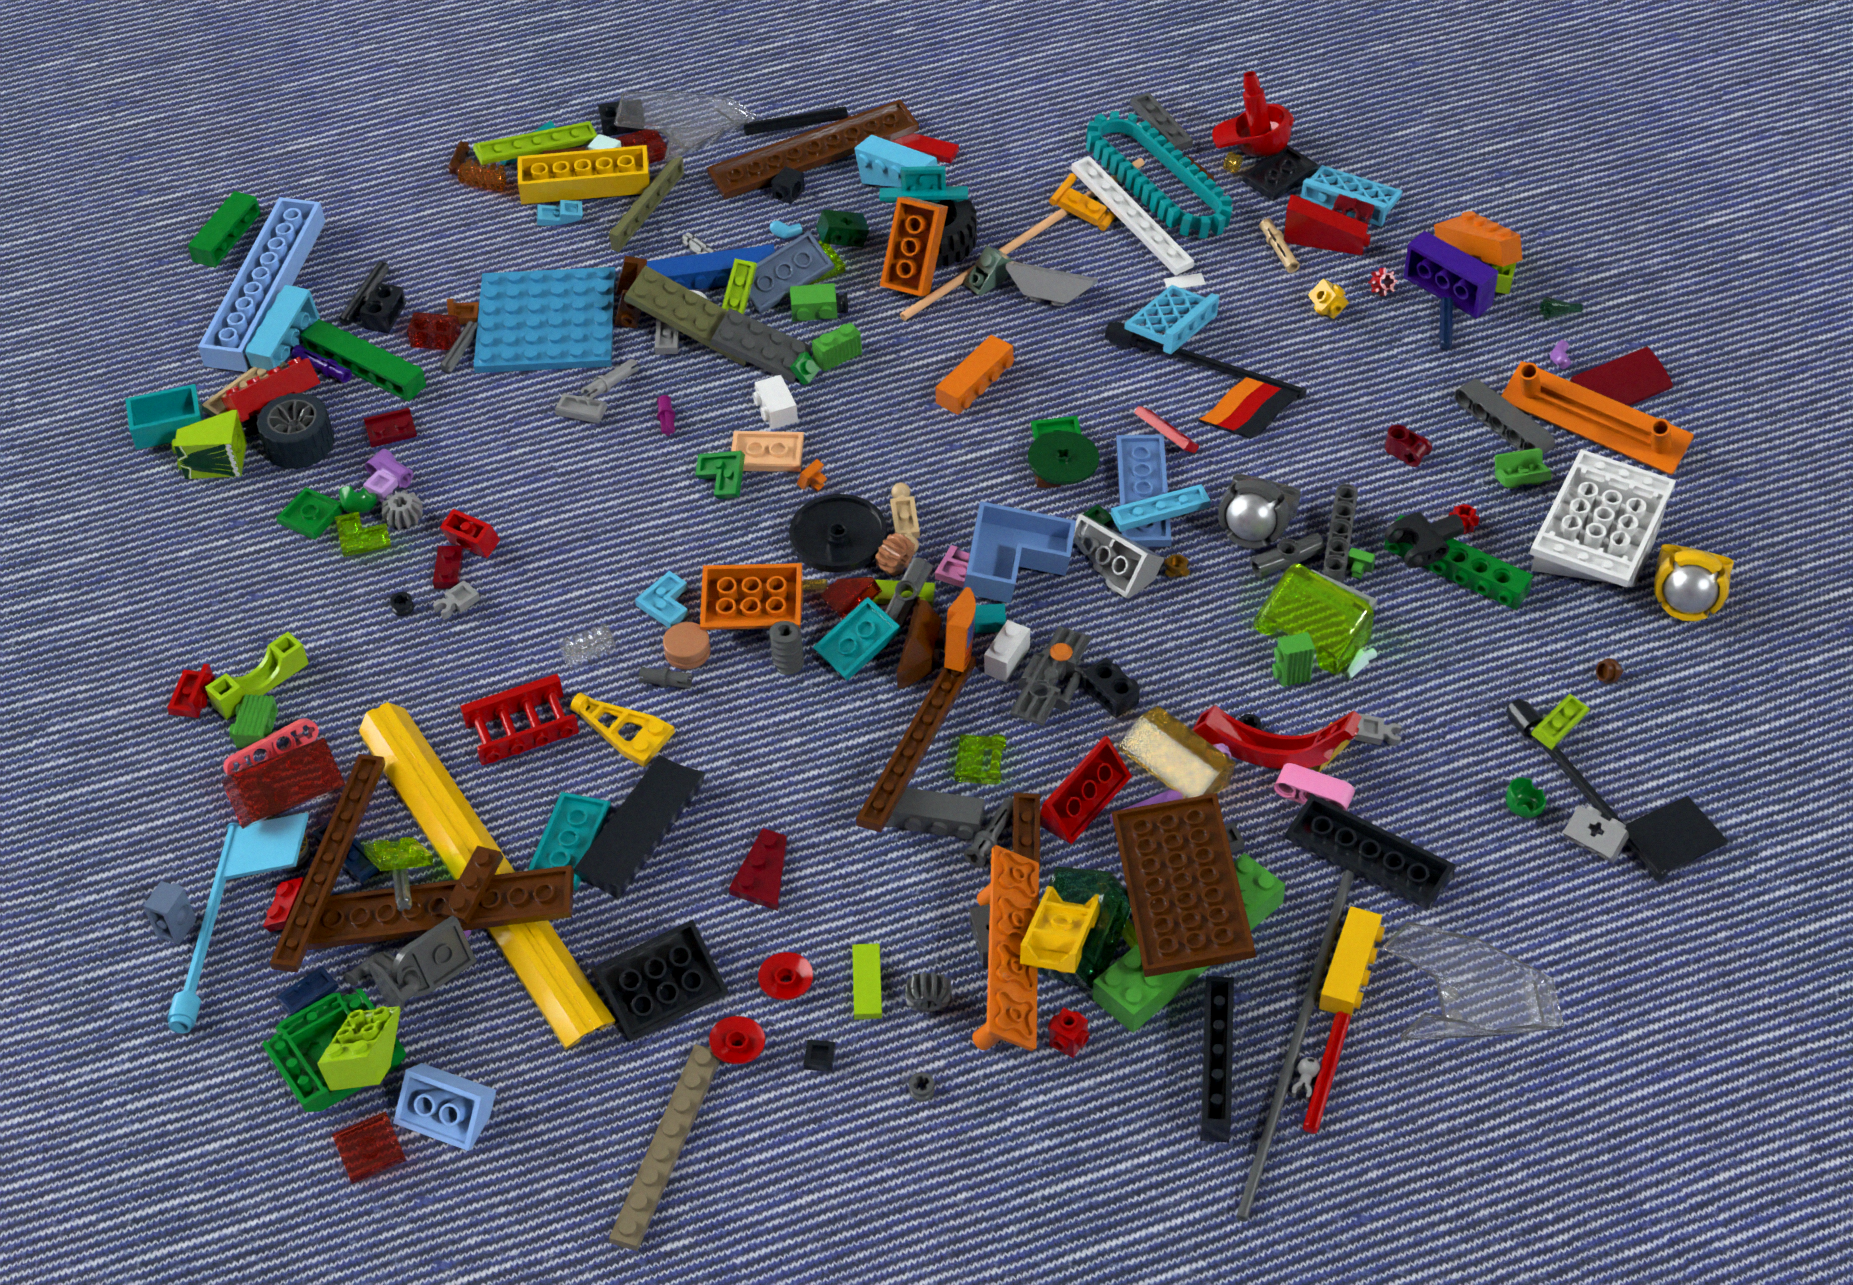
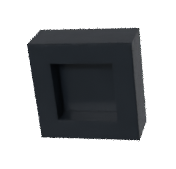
M807 1040L804 1070L832 1072L836 1043L832 1041Z

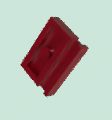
M410 408L364 418L371 448L417 437Z

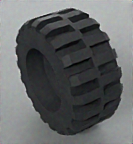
M964 199L960 202L951 200L932 202L948 206L935 268H941L942 265L951 266L956 261H962L965 256H968L973 251L976 245L977 215L976 209L969 199Z

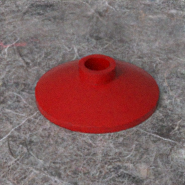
M781 952L770 956L762 963L758 972V982L762 991L769 997L777 1000H792L800 997L810 988L813 982V969L809 961L803 956L793 952Z
M731 1016L720 1020L714 1025L709 1035V1046L713 1054L721 1061L735 1065L745 1064L755 1060L762 1053L765 1046V1034L761 1026L754 1020L743 1016Z

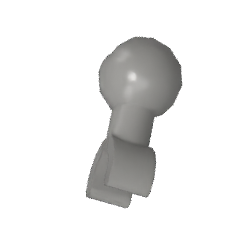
M1305 1057L1299 1062L1298 1071L1301 1077L1299 1082L1292 1087V1098H1295L1296 1093L1302 1087H1305V1092L1307 1093L1306 1102L1310 1101L1312 1095L1311 1080L1317 1077L1320 1071V1064L1313 1057Z

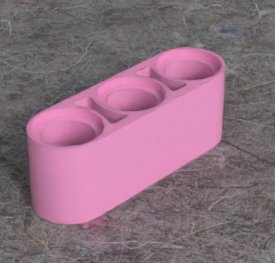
M1287 763L1283 766L1274 785V790L1277 794L1305 805L1311 794L1346 811L1355 793L1354 787L1346 781L1292 763Z

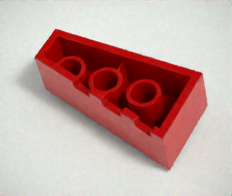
M299 356L288 361L289 366L283 369L277 366L267 371L268 376L262 379L256 376L247 380V386L241 389L237 385L226 390V396L222 397L221 400L227 412L237 410L240 422L249 419V416L259 414L261 409L271 400L273 401L279 396L290 393L304 392L321 382L309 358L301 360Z

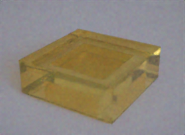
M804 579L802 581L804 591H829L828 580Z

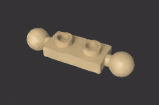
M900 482L895 484L891 490L893 498L890 499L894 532L903 534L915 544L914 550L916 552L919 547V542L916 538H920L915 499L914 496L909 497V486Z

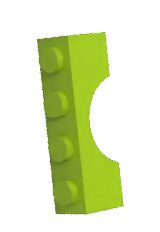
M286 632L268 644L264 659L252 672L241 677H232L225 673L205 687L212 707L226 720L236 714V706L242 703L245 694L264 695L307 666L309 662L304 646L291 633Z

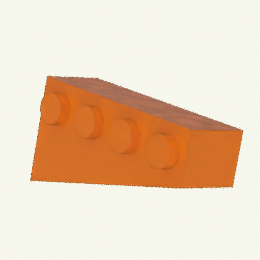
M1467 211L1462 213V216L1434 224L1435 236L1474 258H1481L1482 262L1504 267L1523 260L1520 234L1473 211Z

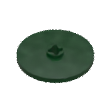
M1055 431L1040 436L1031 444L1028 450V464L1032 472L1044 481L1059 485H1071L1085 481L1095 473L1099 465V452L1095 444L1081 434L1069 431Z

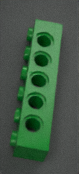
M1400 514V516L1397 518L1396 521H1398L1399 519H1401V518H1403V517H1405V516H1403V515ZM1385 538L1384 549L1404 558L1406 553L1414 548V546L1408 543H1389ZM1454 538L1445 541L1449 546V552L1443 559L1422 566L1514 610H1517L1530 592L1533 579L1532 574Z

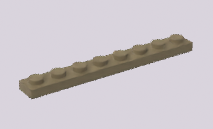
M697 1044L693 1047L610 1234L609 1240L611 1244L638 1251L721 1061L708 1047Z

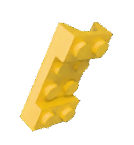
M1047 886L1021 943L1020 964L1030 965L1034 968L1053 969L1062 973H1075L1081 960L1082 947L1089 930L1094 928L1100 915L1101 895L1095 894L1083 905L1063 901L1054 887Z

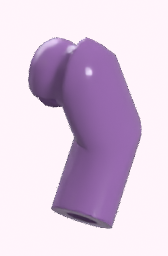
M1560 340L1550 354L1551 360L1556 365H1559L1561 369H1566L1571 364V360L1567 357L1566 353L1569 344L1564 340Z

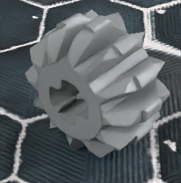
M406 490L402 493L395 491L393 496L387 495V499L382 502L383 519L390 528L396 526L398 530L402 527L409 529L411 524L418 525V519L422 518V502L414 492L408 494Z

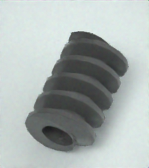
M777 622L769 630L772 662L780 674L793 675L799 672L804 665L801 630L793 622Z

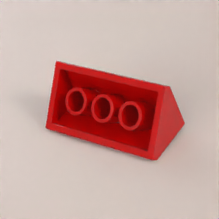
M1104 736L1042 804L1040 825L1071 845L1132 777L1108 736Z

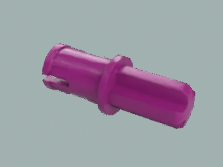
M662 395L657 398L659 411L657 419L660 421L661 432L665 436H670V434L675 433L674 419L676 416L672 410L671 398L668 395Z

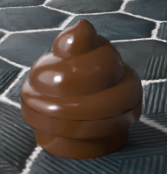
M1606 658L1596 666V676L1605 684L1617 682L1623 673L1621 665L1612 658Z

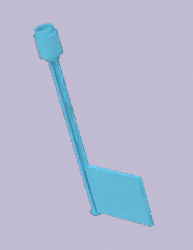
M307 813L240 825L236 822L227 825L228 832L184 990L174 994L167 1021L169 1023L168 1027L172 1031L188 1033L195 1026L201 1005V999L196 995V989L226 880L296 867L309 817Z

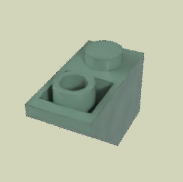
M986 246L964 284L981 296L1005 281L1009 274L1006 270V264L1014 260L1002 251Z

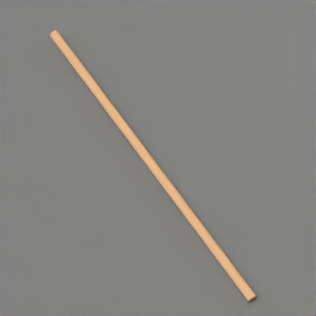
M1142 158L1132 162L1137 169L1145 164ZM1117 175L1110 176L1116 183L1119 182ZM1091 190L1083 194L1091 199L1096 197ZM1061 208L998 250L1007 255L1070 214V212ZM974 266L901 312V319L906 321L964 283Z

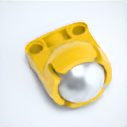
M1663 544L1655 568V596L1659 603L1662 602L1661 607L1675 618L1682 621L1706 619L1709 612L1713 615L1723 607L1729 595L1734 561L1726 556L1673 544Z

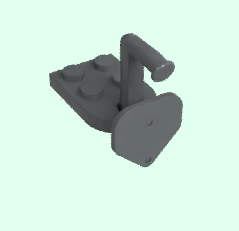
M452 915L406 945L397 954L396 958L388 952L377 953L352 971L346 972L344 977L349 984L356 986L362 977L371 972L386 1003L390 1007L399 1006L401 1013L404 1010L406 1000L412 996L420 997L431 993L476 963L477 960L458 918Z

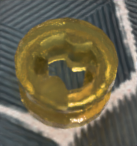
M1230 152L1224 160L1223 169L1230 170L1231 173L1235 174L1242 165L1243 157L1241 155L1236 156V153Z

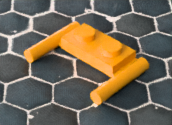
M1071 173L1049 199V203L1053 206L1058 205V207L1095 226L1097 225L1101 231H1105L1116 218V215L1111 210L1108 212L1107 206L1070 188L1077 180L1076 174Z

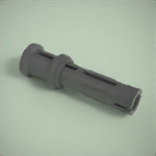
M1006 797L986 828L975 835V841L972 846L964 851V857L971 865L982 867L986 863L987 855L992 847L997 845V838L1013 816V798Z

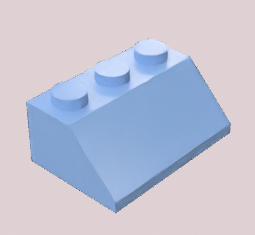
M421 1063L406 1069L393 1123L469 1151L490 1118L496 1090Z

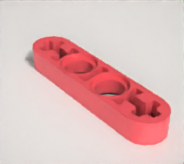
M308 718L299 719L229 756L223 765L224 772L234 780L244 779L313 742L319 733L318 726ZM304 725L310 728L307 736L300 734L303 732L302 727ZM292 731L297 735L295 736L298 739L297 742L295 741V738L290 734ZM287 736L289 738L288 746L285 749H278L276 745L277 740L280 737ZM260 748L265 749L266 757L262 761H255L253 758L254 752ZM245 756H247V759L252 764V766H249L247 763H245L247 762V760L244 759ZM235 762L242 764L239 767L240 771L238 773L232 770Z

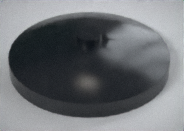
M831 494L806 503L795 513L790 523L789 537L794 554L804 564L820 571L840 573L859 569L872 562L879 552L878 547H881L883 540L887 539V527L881 511L868 500L849 494Z

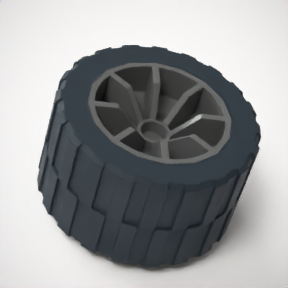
M290 393L279 396L267 403L261 409L260 414H258L257 428L265 454L271 462L279 467L287 469L309 467L320 462L333 448L335 438L325 404L313 395Z

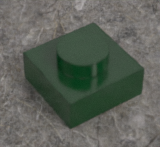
M1098 504L1083 514L1106 527L1114 524L1111 514Z

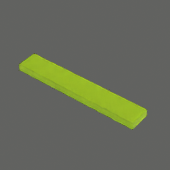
M588 121L475 143L473 150L480 164L485 165L515 159L518 156L540 154L546 150L565 149L590 144L596 138L597 133L591 122Z

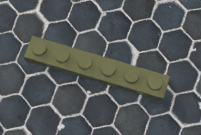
M675 155L670 162H667L660 174L655 176L650 186L645 188L639 199L622 216L619 223L611 229L609 239L612 250L617 252L622 250L685 174L683 157Z

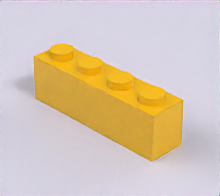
M1350 906L1321 992L1319 1009L1334 1014L1338 1011H1343L1350 1014L1351 1018L1354 1009H1360L1364 993L1360 992L1362 986L1367 987L1371 971L1367 970L1368 965L1375 964L1378 949L1374 947L1376 942H1382L1385 927L1381 926L1382 915Z

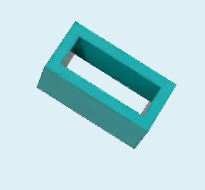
M1005 604L976 605L975 634L1000 632L1006 623Z

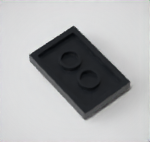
M1286 145L1281 152L1267 157L1243 173L1242 181L1270 200L1275 201L1302 183L1306 178L1314 175L1319 165Z

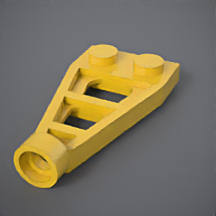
M581 692L571 702V710L579 714L583 720L624 757L643 767L650 762L675 733L674 726L653 715L597 701ZM604 713L618 717L610 727H606L598 721ZM625 723H632L642 727L631 741H626L618 734V731Z

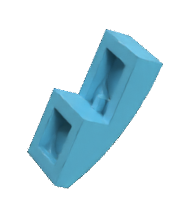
M560 200L559 206L537 205V225L540 226L563 225L583 218L582 201Z

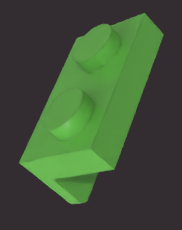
M1540 448L1495 455V478L1504 487L1518 488L1522 484L1538 485L1543 483V481L1551 480V470L1543 463V453Z

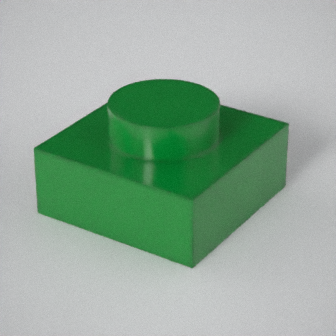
M808 352L801 353L790 367L803 385L809 384L820 370Z

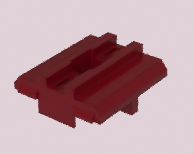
M1339 194L1332 210L1343 215H1347L1348 212L1354 213V219L1369 224L1375 205Z

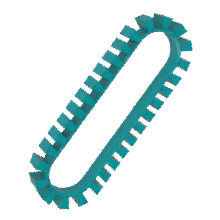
M1110 111L1109 120L1100 113L1095 116L1094 122L1089 121L1085 139L1087 141V151H1094L1093 157L1097 161L1101 160V165L1106 169L1109 168V172L1113 176L1117 175V180L1121 183L1125 182V187L1129 191L1133 190V194L1137 198L1141 197V202L1145 206L1149 205V209L1153 213L1158 212L1157 217L1162 221L1166 220L1165 224L1170 229L1180 224L1179 234L1188 237L1189 230L1193 229L1198 230V238H1208L1209 229L1218 236L1223 233L1224 227H1229L1233 210L1230 196H1223L1224 190L1220 186L1215 187L1216 183L1211 178L1207 180L1208 176L1203 171L1199 172L1200 168L1195 164L1191 165V160L1186 156L1183 157V153L1179 149L1175 150V146L1171 142L1166 143L1167 139L1163 135L1158 136L1159 131L1154 127L1151 128L1149 122L1145 120L1137 125L1138 115L1129 113L1127 120L1119 119V111ZM1120 132L1134 137L1211 207L1215 214L1199 217L1184 212L1104 139L1103 135Z

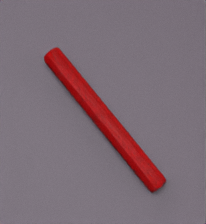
M1338 1011L1334 1018L1320 1065V1071L1303 1123V1130L1311 1134H1316L1320 1127L1350 1023V1014L1343 1011Z

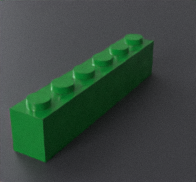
M318 319L301 334L304 348L326 359L337 361L338 365L350 369L353 375L408 402L427 386L424 371L420 366L413 365L403 358L387 352L383 348H378L368 341L352 335L348 331L335 327L331 323Z

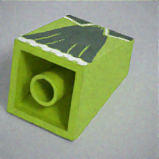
M230 410L177 429L176 439L172 440V451L177 454L178 468L183 471L185 479L242 476L247 441L237 410Z

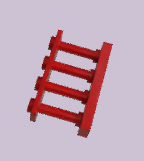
M558 674L460 706L466 728L475 726L481 739L482 745L477 746L481 765L495 763L498 760L518 755L579 733L575 714L566 716L558 698L564 697ZM549 702L556 720L541 725L534 706ZM524 710L531 728L517 733L510 714ZM500 718L507 736L492 741L485 723Z

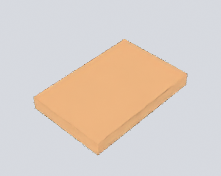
M734 431L731 451H742L745 454L743 471L801 472L804 432Z

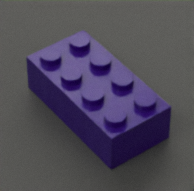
M1424 230L1408 244L1403 278L1440 299L1442 297H1451L1453 299V306L1477 319L1493 305L1499 271Z

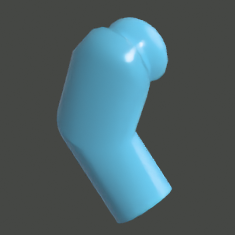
M776 220L771 222L769 226L770 231L782 239L803 233L800 223L788 226Z

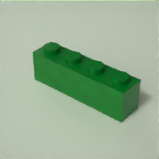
M233 191L194 239L190 241L188 248L192 261L216 268L261 214L257 197Z

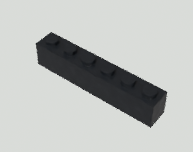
M1206 976L1200 1141L1229 1143L1234 977Z

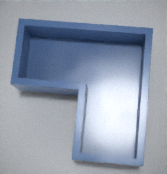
M980 501L963 590L969 587L974 596L1011 603L1018 567L1066 576L1071 557L1076 521Z

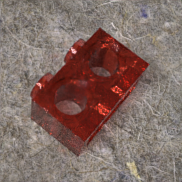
M420 312L413 313L407 329L410 347L450 350L461 333L458 316Z

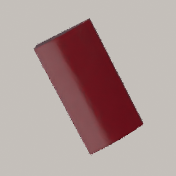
M1648 346L1570 378V381L1627 406L1673 388V383L1667 371Z

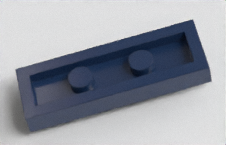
M330 820L312 832L313 838L319 844L323 839ZM354 838L343 867L362 884L379 872L382 866Z

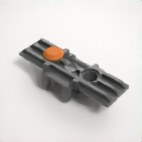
M1058 626L1046 649H1043L1041 653H1035L1024 671L1018 685L1022 692L1011 709L1010 715L1044 726L1053 708L1068 710L1073 694L1079 683L1083 681V672L1085 670L1077 667V664L1085 652L1091 636ZM1064 678H1070L1065 690L1060 695L1061 689L1055 687L1057 680L1063 681Z

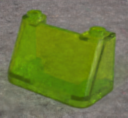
M1294 563L1284 572L1256 614L1253 628L1264 635H1273L1277 628L1289 635L1308 632L1317 651L1316 659L1320 668L1337 675L1356 655L1357 651L1362 649L1371 639L1374 611L1365 600L1308 568Z

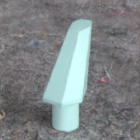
M1374 648L1365 652L1362 649L1357 651L1346 671L1349 680L1369 664V660L1377 657V652Z

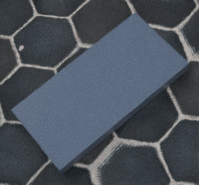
M808 231L757 263L748 299L758 313L762 314L789 297L791 286L810 284L832 270L834 264L811 232Z

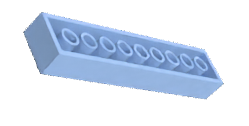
M279 197L198 346L205 367L242 372L248 371L250 362L245 353L248 343L252 341L257 328L264 321L267 311L271 309L276 301L278 293L282 291L285 284L293 285L325 224L320 202Z

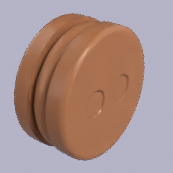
M678 623L670 627L663 637L665 658L669 664L678 669L688 670L697 668L704 664L710 656L709 634L707 630H700V625L697 623Z

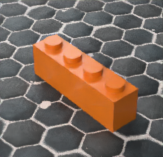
M990 335L935 387L936 404L957 415L965 408L967 409L973 400L982 395L992 382L997 381L999 376L1012 366L1014 362L1013 345Z

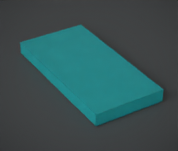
M561 792L527 871L571 865L574 869L602 832L612 808L611 801ZM574 874L573 890H578L582 880L576 874Z

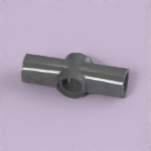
M1312 533L1297 540L1283 539L1278 543L1277 548L1250 558V565L1257 578L1279 570L1293 571L1296 569L1298 562L1323 553L1325 545L1319 533Z
M913 557L902 580L896 585L895 593L885 611L901 629L910 611L915 606L917 596H919L933 569L930 563L920 557ZM904 591H911L913 593L909 598L900 596Z

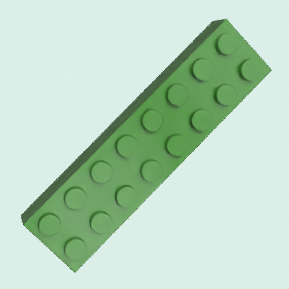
M1244 853L1234 861V866L1250 930H1253L1283 904L1285 884ZM1137 944L1093 981V1000L1134 1033L1210 966L1145 977Z

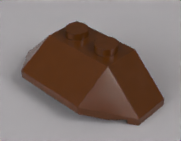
M917 596L897 669V688L900 689L932 674L935 663L939 664L941 649H939L940 644L944 645L946 630L942 629L941 617L920 596Z

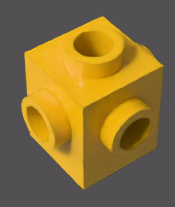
M1324 278L1308 294L1315 304L1314 309L1321 316L1327 315L1333 319L1349 303L1344 296L1345 291L1339 285H1334Z

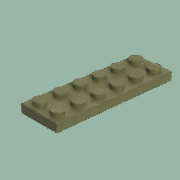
M644 266L626 293L624 301L738 364L745 366L747 361L710 344L727 310L648 266Z

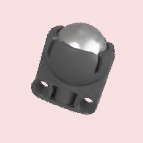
M1236 474L1233 476L1232 483L1223 494L1219 503V523L1222 529L1228 527L1226 533L1228 538L1242 547L1258 549L1268 546L1271 541L1273 543L1282 536L1292 517L1296 516L1301 491L1282 483L1244 474Z

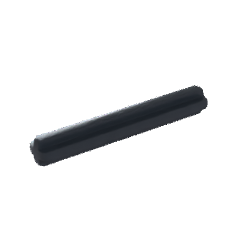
M379 261L340 315L341 324L351 325L360 312V308L368 300L370 292L374 290L377 283H380L388 272L389 267L386 262Z

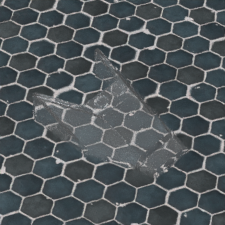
M679 91L625 92L621 95L614 124L621 127L661 132L669 140L664 160L670 161L709 146L743 127L745 123L756 120L757 115L731 97Z
M1407 921L1384 944L1386 951L1434 977L1442 1016L1425 1012L1400 1035L1401 1040L1494 1037L1561 1029L1564 1026L1554 979L1479 938Z

